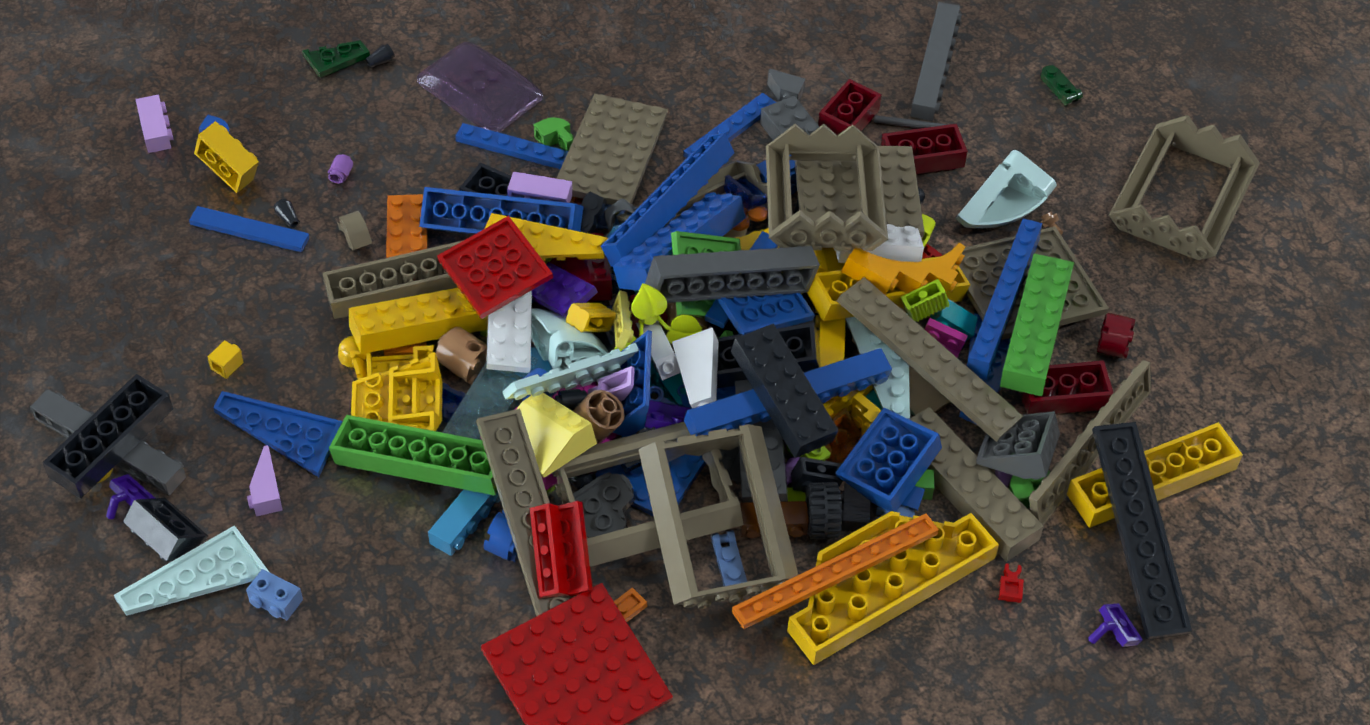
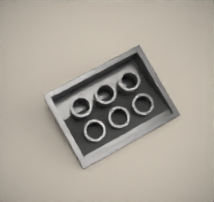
M1055 411L1023 414L1021 420L997 442L986 433L976 459L977 464L1023 479L1032 478L1037 480L1046 477L1060 436Z

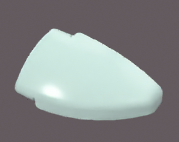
M1012 150L955 219L966 228L983 229L1007 225L1022 219L1036 210L1048 198L1057 184L1051 176L1021 152Z
M539 308L531 309V340L544 361L549 360L553 369L558 368L559 371L568 368V364L596 355L602 357L609 353L600 339L592 332L577 330L575 326H571L566 322L565 317L555 312Z

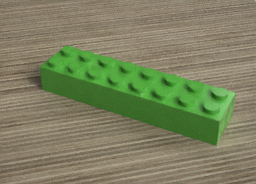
M1033 254L1002 372L1000 387L1042 396L1074 262Z
M346 415L329 446L334 463L337 465L494 496L498 492L482 440Z

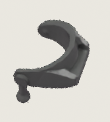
M620 199L604 211V216L609 232L614 227L616 216L622 210H628L633 213L638 207L630 204L625 199Z

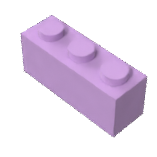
M159 94L135 99L148 153L171 149L170 140L174 139L171 128L167 129L170 126L168 115L163 114L167 113L165 102H160Z
M513 172L507 192L508 196L570 203L572 198V181Z

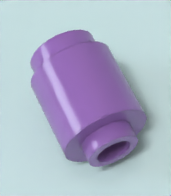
M344 154L335 156L328 170L330 181L341 184L347 179L353 167V161L349 156Z

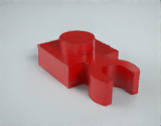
M1009 563L1005 564L1004 576H1001L998 600L1021 603L1024 579H1019L1022 571L1021 565H1018L1016 572H1012L1009 570Z

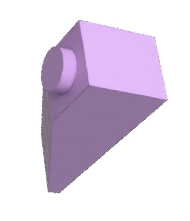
M268 445L263 447L249 486L251 495L247 496L249 508H254L256 516L282 511Z

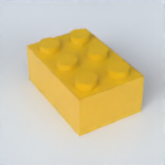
M215 121L198 134L194 154L236 193L254 180L259 163L257 157L253 153L248 152L238 139H234L224 126L219 125Z

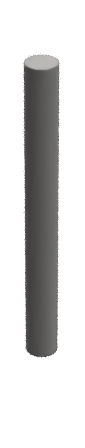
M875 115L874 123L912 128L949 125Z

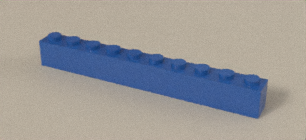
M726 133L710 134L601 245L611 267L618 263L622 257L630 254L634 248L642 245L647 238L655 235L659 229L664 228L676 216V213L685 207L692 197L697 195V191L706 185L713 175L718 173L719 168L729 161V158L734 154V150Z
M1022 219L968 358L967 367L980 379L987 380L1030 267L1033 254L1038 246L1042 223Z
M879 348L804 372L820 401L825 403L833 397H843L851 391H861L869 385L875 383L879 385L886 382L892 367L882 349ZM754 389L687 410L684 418L690 435L695 434V436L708 435L709 431L725 428L728 431L738 429L742 425H753L760 421L767 422L771 420Z

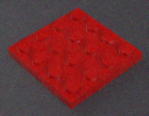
M509 215L437 255L440 264L481 319L553 278L551 270Z

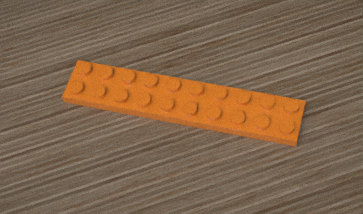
M423 194L387 195L386 258L428 248V229L419 227ZM427 341L385 349L384 356L413 354V347L427 346Z

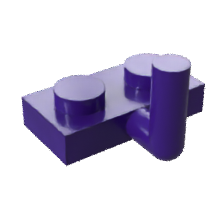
M129 474L112 479L109 487L116 494L110 499L106 517L108 519L115 518L119 502L125 501L131 506L134 500L155 497Z
M1119 603L1104 604L1099 609L1105 622L1088 637L1091 643L1096 644L1107 631L1112 630L1116 640L1122 647L1136 646L1143 640Z

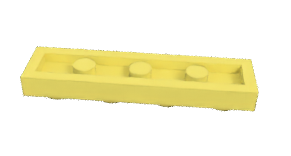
M619 290L612 306V311L616 313L613 323L616 347L624 349L626 343L631 342L634 331L631 329L632 320H630L631 311L629 310L630 301H628V294Z

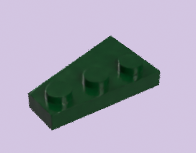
M359 40L341 43L334 48L327 49L326 46L319 47V50L310 52L309 49L302 50V54L317 75L322 78L370 56V51Z

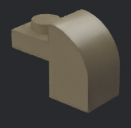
M359 211L339 217L340 221L337 224L339 229L344 232L349 248L355 250L372 244L366 223Z

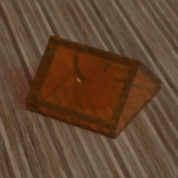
M844 407L831 418L839 431L833 443L825 446L831 453L826 461L842 464L862 437L847 407Z

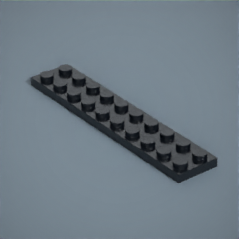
M1136 422L1094 426L1092 432L1146 639L1190 634L1192 628L1137 424Z

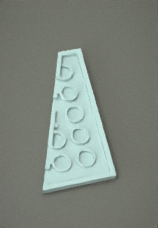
M855 317L845 318L859 354L881 348L892 367L886 382L879 385L873 384L882 409L886 408L910 420L909 364Z
M633 343L622 352L618 348L611 350L610 353L602 357L596 355L568 364V368L562 371L555 368L541 377L536 374L511 383L502 393L505 400L511 398L519 400L531 394L535 397L546 391L554 393L561 388L569 390L577 385L584 387L596 381L599 383V379L621 369L620 366L637 353L639 349L637 344Z
M234 525L121 590L114 597L127 616L252 582L262 569L266 571L268 569Z

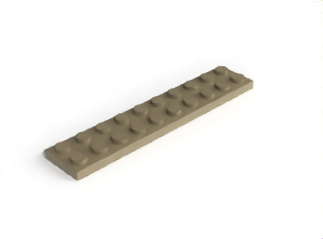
M865 277L839 296L837 300L839 304L996 442L1023 417L1021 413Z
M1142 360L1138 366L1133 368L1127 380H1123L1118 391L1111 395L1109 402L1100 408L1095 419L1088 423L1086 430L1078 435L1073 446L1065 451L1064 457L1055 463L1050 474L1044 477L1037 490L1032 491L1030 494L1031 513L1042 525L1048 521L1067 497L1070 481L1084 475L1099 457L1092 432L1094 426L1127 423L1151 393L1150 362Z
M519 408L478 418L476 423L536 616L577 595L539 597L529 508L550 502Z

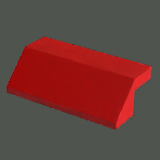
M574 501L559 506L547 503L529 508L539 597L574 596L582 592L593 591L582 502Z

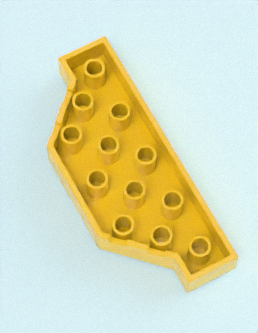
M890 511L819 551L816 566L919 516L913 515L912 518L901 516L899 512ZM972 513L954 523L933 521L939 529L938 535L811 596L808 607L789 617L787 632L811 663L815 665L994 560L999 544Z

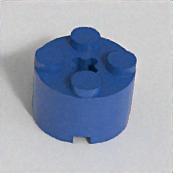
M502 509V513L498 512L487 531L490 534L489 541L484 540L483 547L484 550L494 555L516 562L518 555L504 510Z

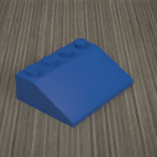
M650 330L631 343H636L639 351L620 366V370L630 366L634 367L633 388L629 395L621 402L624 409V420L612 432L624 437L635 435L636 432L645 426L650 395L652 331Z
M883 408L835 474L875 505L889 512H896L942 449L940 436L938 433Z

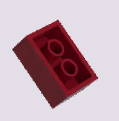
M848 79L819 112L818 126L820 127L825 124L836 135H839L852 124L862 131L879 112L882 94Z

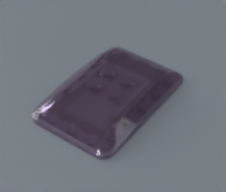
M471 42L459 44L417 75V82L420 86L478 127L495 132H501L538 104L543 98L542 91L531 81L496 56Z

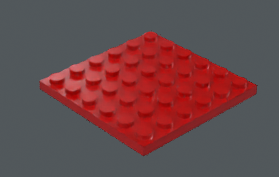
M603 583L594 586L593 591L582 592L482 644L480 647L525 725H628L673 699L669 689Z

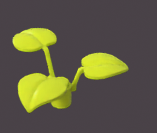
M642 283L631 307L634 316L640 319L638 321L640 324L639 337L643 335L644 324L653 325L656 320L666 330H669L666 337L671 344L675 340L702 331L703 328L697 319L690 315L677 316L672 320L671 326H668L660 317L667 308L666 298L657 289ZM633 336L631 342L626 343L625 348L632 342H634L636 340V337Z

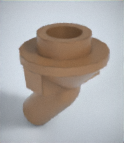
M1050 211L1041 216L1042 221L1039 223H1042L1043 228L1055 226L1059 233L1063 234V231L1055 223L1059 220L1057 213L1053 214Z

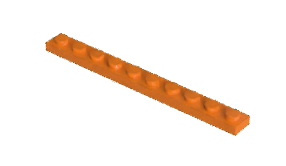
M927 513L733 606L732 613L744 630L938 535L939 529Z

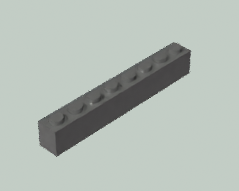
M938 2L910 117L933 121L934 114L939 112L940 103H937V101L942 100L943 90L941 88H945L947 79L944 75H948L950 66L947 62H951L953 51H950V49L954 50L956 39L953 37H957L959 26H956V24L960 25L962 14L959 13V5Z
M49 389L30 406L35 420L67 438L94 414L92 411L88 412L82 409L78 403L66 400L62 394L54 393ZM141 440L116 465L168 496L186 478L184 465L179 460L167 457L163 451L153 449L144 440Z

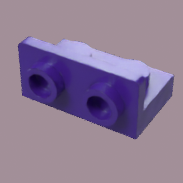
M649 400L645 427H655V429L684 422L686 412L691 408Z

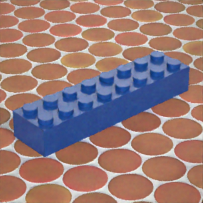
M424 187L419 227L476 234L485 229L491 213L580 232L583 206L574 203Z
M715 192L707 193L704 198L695 202L691 208L683 211L679 217L671 220L667 226L659 229L652 237L647 238L642 245L634 248L627 256L622 257L613 266L619 289L639 291L642 283L644 284L653 257L673 255L672 232L680 231L724 236L746 218L741 196H735L730 193L724 195L716 194Z

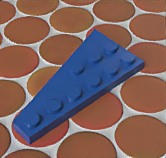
M224 391L220 393L213 407L216 414L317 477H320L330 455L329 446L342 424V421Z

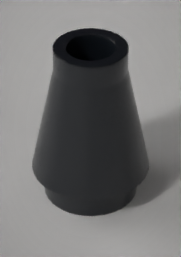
M382 44L366 58V61L370 68H373L374 66L392 61L395 54L388 44Z
M281 199L274 204V213L290 228H295L300 224L291 201Z

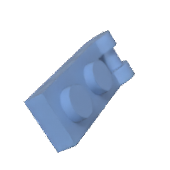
M726 531V534L721 535L718 533L711 534L712 545L723 585L729 586L747 582L734 531ZM728 542V547H721V543Z

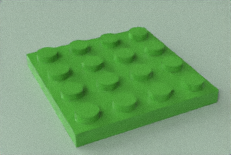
M680 231L671 233L673 255L741 250L739 238ZM716 299L676 302L677 316L690 315L705 318V315Z

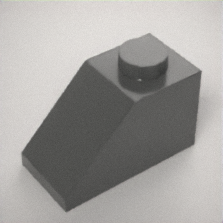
M769 69L767 85L778 101L795 96L800 102L804 93L805 78Z

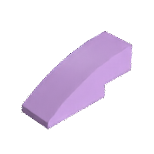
M630 366L599 379L598 386L588 389V395L595 390H605L615 395L622 402L633 388L634 367Z

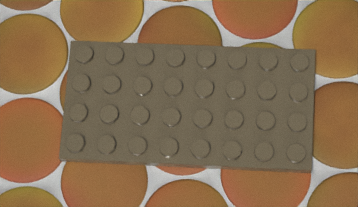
M594 94L556 179L572 181L573 197L584 199L586 194L591 191L606 199L607 204L613 205L620 199H625L632 204L667 118L668 109L640 102L627 101L621 98L608 97L602 94Z

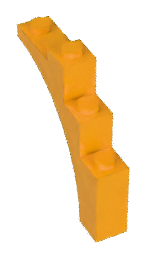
M958 243L945 255L920 262L886 259L864 251L861 248H854L841 272L856 281H860L865 277L884 295L889 290L893 291L895 287L909 293L936 279H939L946 294L948 291L952 293L958 283L955 281L958 275L956 270L965 257L962 253L966 246Z

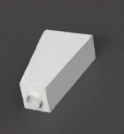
M656 320L653 325L644 324L643 334L648 330L652 331L651 360L660 378L664 380L681 373L675 353L659 321Z
M713 328L673 341V348L692 409L716 401L718 339Z

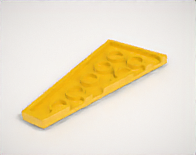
M491 213L485 228L507 216ZM510 217L543 261H546V258L565 260V257H577L579 260L605 258L601 245L608 239L607 237Z

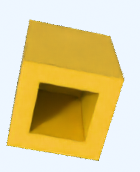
M224 340L207 356L210 369L227 379L244 363L241 349L237 345L230 344Z

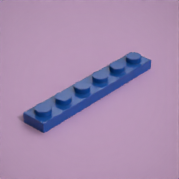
M761 93L683 151V156L687 158L710 134L726 133L729 142L761 119V108L776 102L764 93Z
M462 123L455 136L456 142L556 169H561L568 154L566 150Z

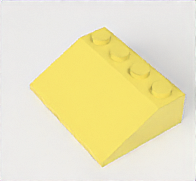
M545 393L535 397L531 395L522 401L517 408L521 410L541 476L544 478L597 444L591 422Z

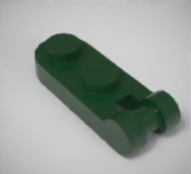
M1053 65L1043 67L1041 79L1064 105H1069L1074 100L1079 101L1083 99L1082 91L1076 89L1057 67Z

